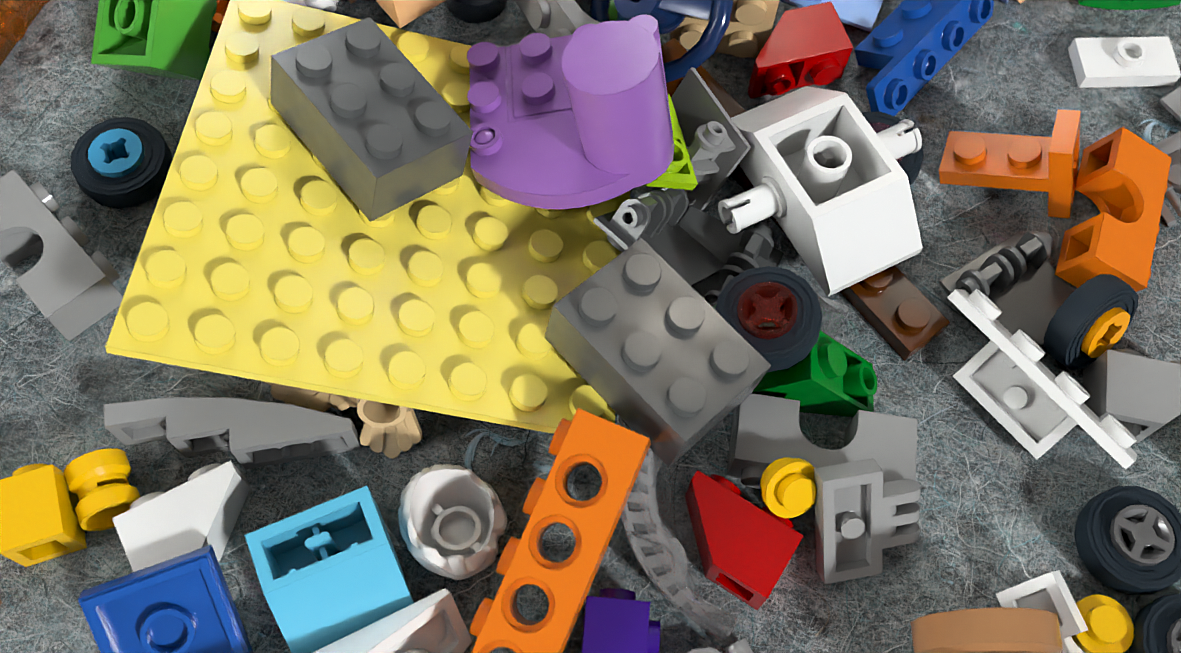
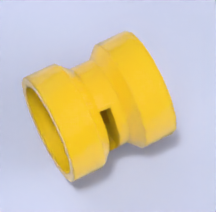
M118 448L95 450L72 460L65 467L64 475L68 488L71 492L78 494L79 497L75 511L82 530L102 531L114 528L115 525L112 518L130 510V505L140 498L137 487L131 486L128 481L132 469L125 451Z

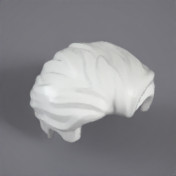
M435 464L430 466V468L424 467L421 472L415 474L410 479V482L401 493L400 507L398 509L400 532L409 552L422 566L438 575L454 580H463L485 570L494 563L499 550L497 542L507 527V515L491 485L480 479L472 470L453 464Z

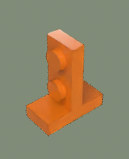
M1058 109L1052 137L949 131L939 167L940 184L1048 192V217L1070 219L1079 172L1081 111Z

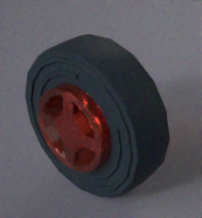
M765 266L746 270L729 281L719 294L715 308L772 365L767 372L788 369L802 361L815 346L819 338L822 312L818 296L804 278L788 269ZM762 322H765V323L773 322V323L776 325V327H773V326H769V327L762 326V327H759V325H760Z

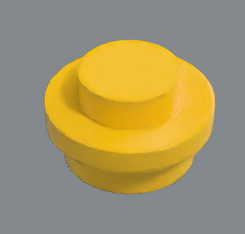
M790 457L780 458L769 464L764 470L760 481L762 499L766 507L772 513L782 518L797 517L808 511L815 503L817 492L814 484L815 467L804 459Z
M1090 595L1076 602L1088 628V631L1071 636L1076 645L1086 653H1124L1128 650L1133 641L1134 627L1129 613L1119 602L1105 595Z

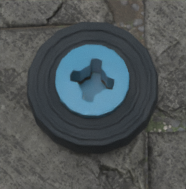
M131 117L113 118L92 126L78 139L71 153V171L79 187L88 197L102 206L122 209L139 206L156 197L162 191L173 158L170 148L158 129L141 119Z

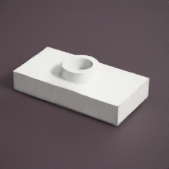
M1169 36L1075 38L1068 48L1078 88L1173 86L1181 77Z

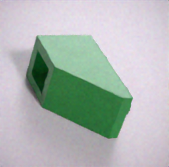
M820 331L817 343L805 359L788 369L767 372L752 393L799 400V412L854 417L858 410L874 412L873 395L877 391V377L873 364ZM781 333L767 336V338H768V337L778 336V335L781 334Z

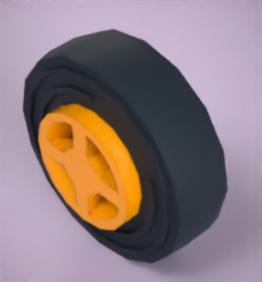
M1100 274L1087 280L1071 293L1051 319L1044 336V349L1055 360L1071 370L1082 369L1092 364L1107 349L1110 350L1122 337L1132 322L1138 308L1139 295L1129 284L1111 274Z

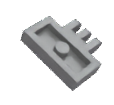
M874 458L814 468V484L817 491L815 498L816 571L824 584L882 574L884 548L911 544L919 540V525L916 522L920 518V505L916 501L920 499V484L917 481L901 479L883 483V470Z

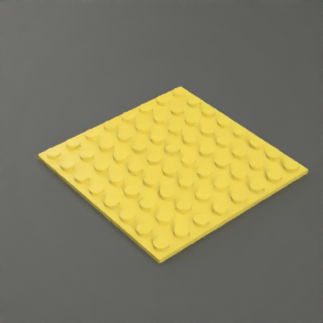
M230 0L107 340L106 352L552 434L555 433L563 418L569 421L573 420L577 408L615 423V411L544 337L553 305L622 253L611 245L607 239V234L593 223L595 217L618 210L625 200L630 199L631 190L599 204L581 208L541 209L521 205L502 198L476 181L471 169L469 147L462 176L370 222L271 104V55L353 24L361 19L281 0ZM376 23L470 128V104L467 99L470 89V65L467 60V53L472 46Z

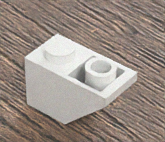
M232 461L224 464L216 463L204 466L193 472L187 482L167 492L146 494L135 500L130 505V510L112 518L133 572L212 545L218 562L220 561L251 489L247 479Z

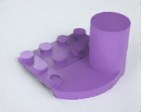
M638 15L629 21H605L599 24H585L578 27L573 35L549 38L543 33H532L524 37L520 44L509 47H497L491 42H480L469 49L467 60L470 65V89L467 99L470 104V129L473 131L470 143L471 169L476 181L489 191L509 201L541 209L581 208L599 204L618 197L633 188L651 183L665 173L672 162L675 145L658 20L654 17Z

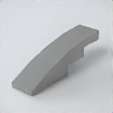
M164 397L104 404V427L125 446L167 439L185 458L230 450L244 469L362 449L360 436L351 419L292 404L233 397Z

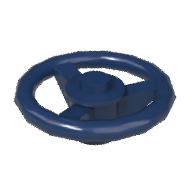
M591 0V18L600 23L610 21V0ZM614 0V4L618 11L617 21H629L638 15H650L658 20L660 35L675 30L685 17L709 21L699 41L680 58L663 63L666 83L685 77L690 68L694 67L697 69L714 54L730 25L734 0Z

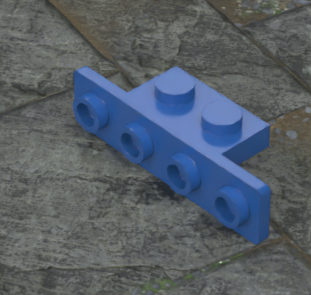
M903 0L854 49L858 66L881 70L866 86L871 112H883L896 116L991 18L994 0Z

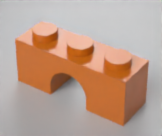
M1124 127L1083 150L1075 190L1092 200L1099 209L1100 214L1064 232L1055 271L1056 276L1079 288L1087 280L1100 274H1111L1129 284L1135 292L1147 288L1148 280L1151 276V264L1156 238L1160 229L1159 222L1164 196L1168 187L1167 180L1172 157Z

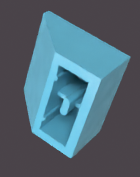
M367 485L245 535L263 594L291 653H313L414 603L381 512Z

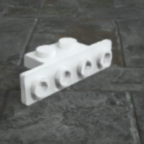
M955 289L947 297L990 339L953 377L1036 460L1079 424L1123 468L1127 469L1136 461L1137 453L1130 447L1137 441L1135 437L1110 414L1101 420L1084 403L1090 398L1088 392L1069 374L1063 371L1056 377L1039 361L1045 355V352L1026 333L1019 329L1012 335L997 321L996 318L1002 311L978 289L971 294L964 289Z

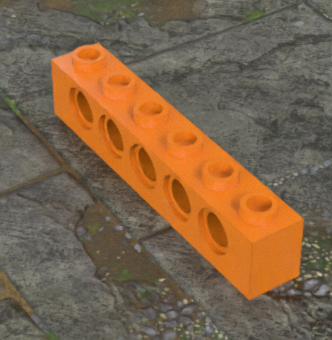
M577 408L572 421L565 418L560 421L548 450L549 454L556 456L553 466L546 480L540 477L535 479L523 506L522 512L530 515L521 539L512 536L499 559L496 572L503 575L504 578L494 600L485 597L472 621L469 633L478 638L471 653H493L498 647L509 648L515 653L564 652L651 446L650 438L580 408ZM582 465L596 467L602 479L599 492L587 501H577L568 490V478L571 472ZM558 523L568 526L575 536L574 551L568 559L562 562L549 558L542 545L546 530ZM527 584L540 587L548 597L549 608L542 621L534 622L527 620L518 610L517 596L520 590Z

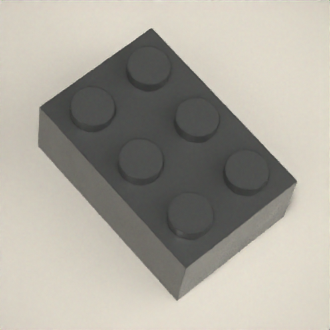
M370 17L271 55L272 106L370 222L463 175L473 131Z
M642 237L553 305L544 337L634 432L650 438V449L668 467L675 463L753 392L772 366Z

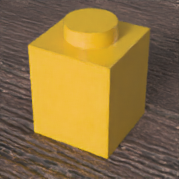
M26 465L16 469L12 476L0 479V554L24 567L87 548L85 531L82 530L75 511L79 502L78 494L70 491L64 472L55 465Z

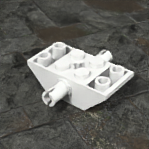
M809 86L800 88L731 118L751 146L739 165L754 188L729 199H723L718 203L719 215L723 224L733 220V223L728 224L726 228L730 233L736 234L750 225L773 216L827 297L921 252L923 246L908 176L896 161V159L921 149L922 137L918 128L906 134L904 133V131L913 127L914 123L911 120L904 119L899 121L898 124L876 133L846 92Z

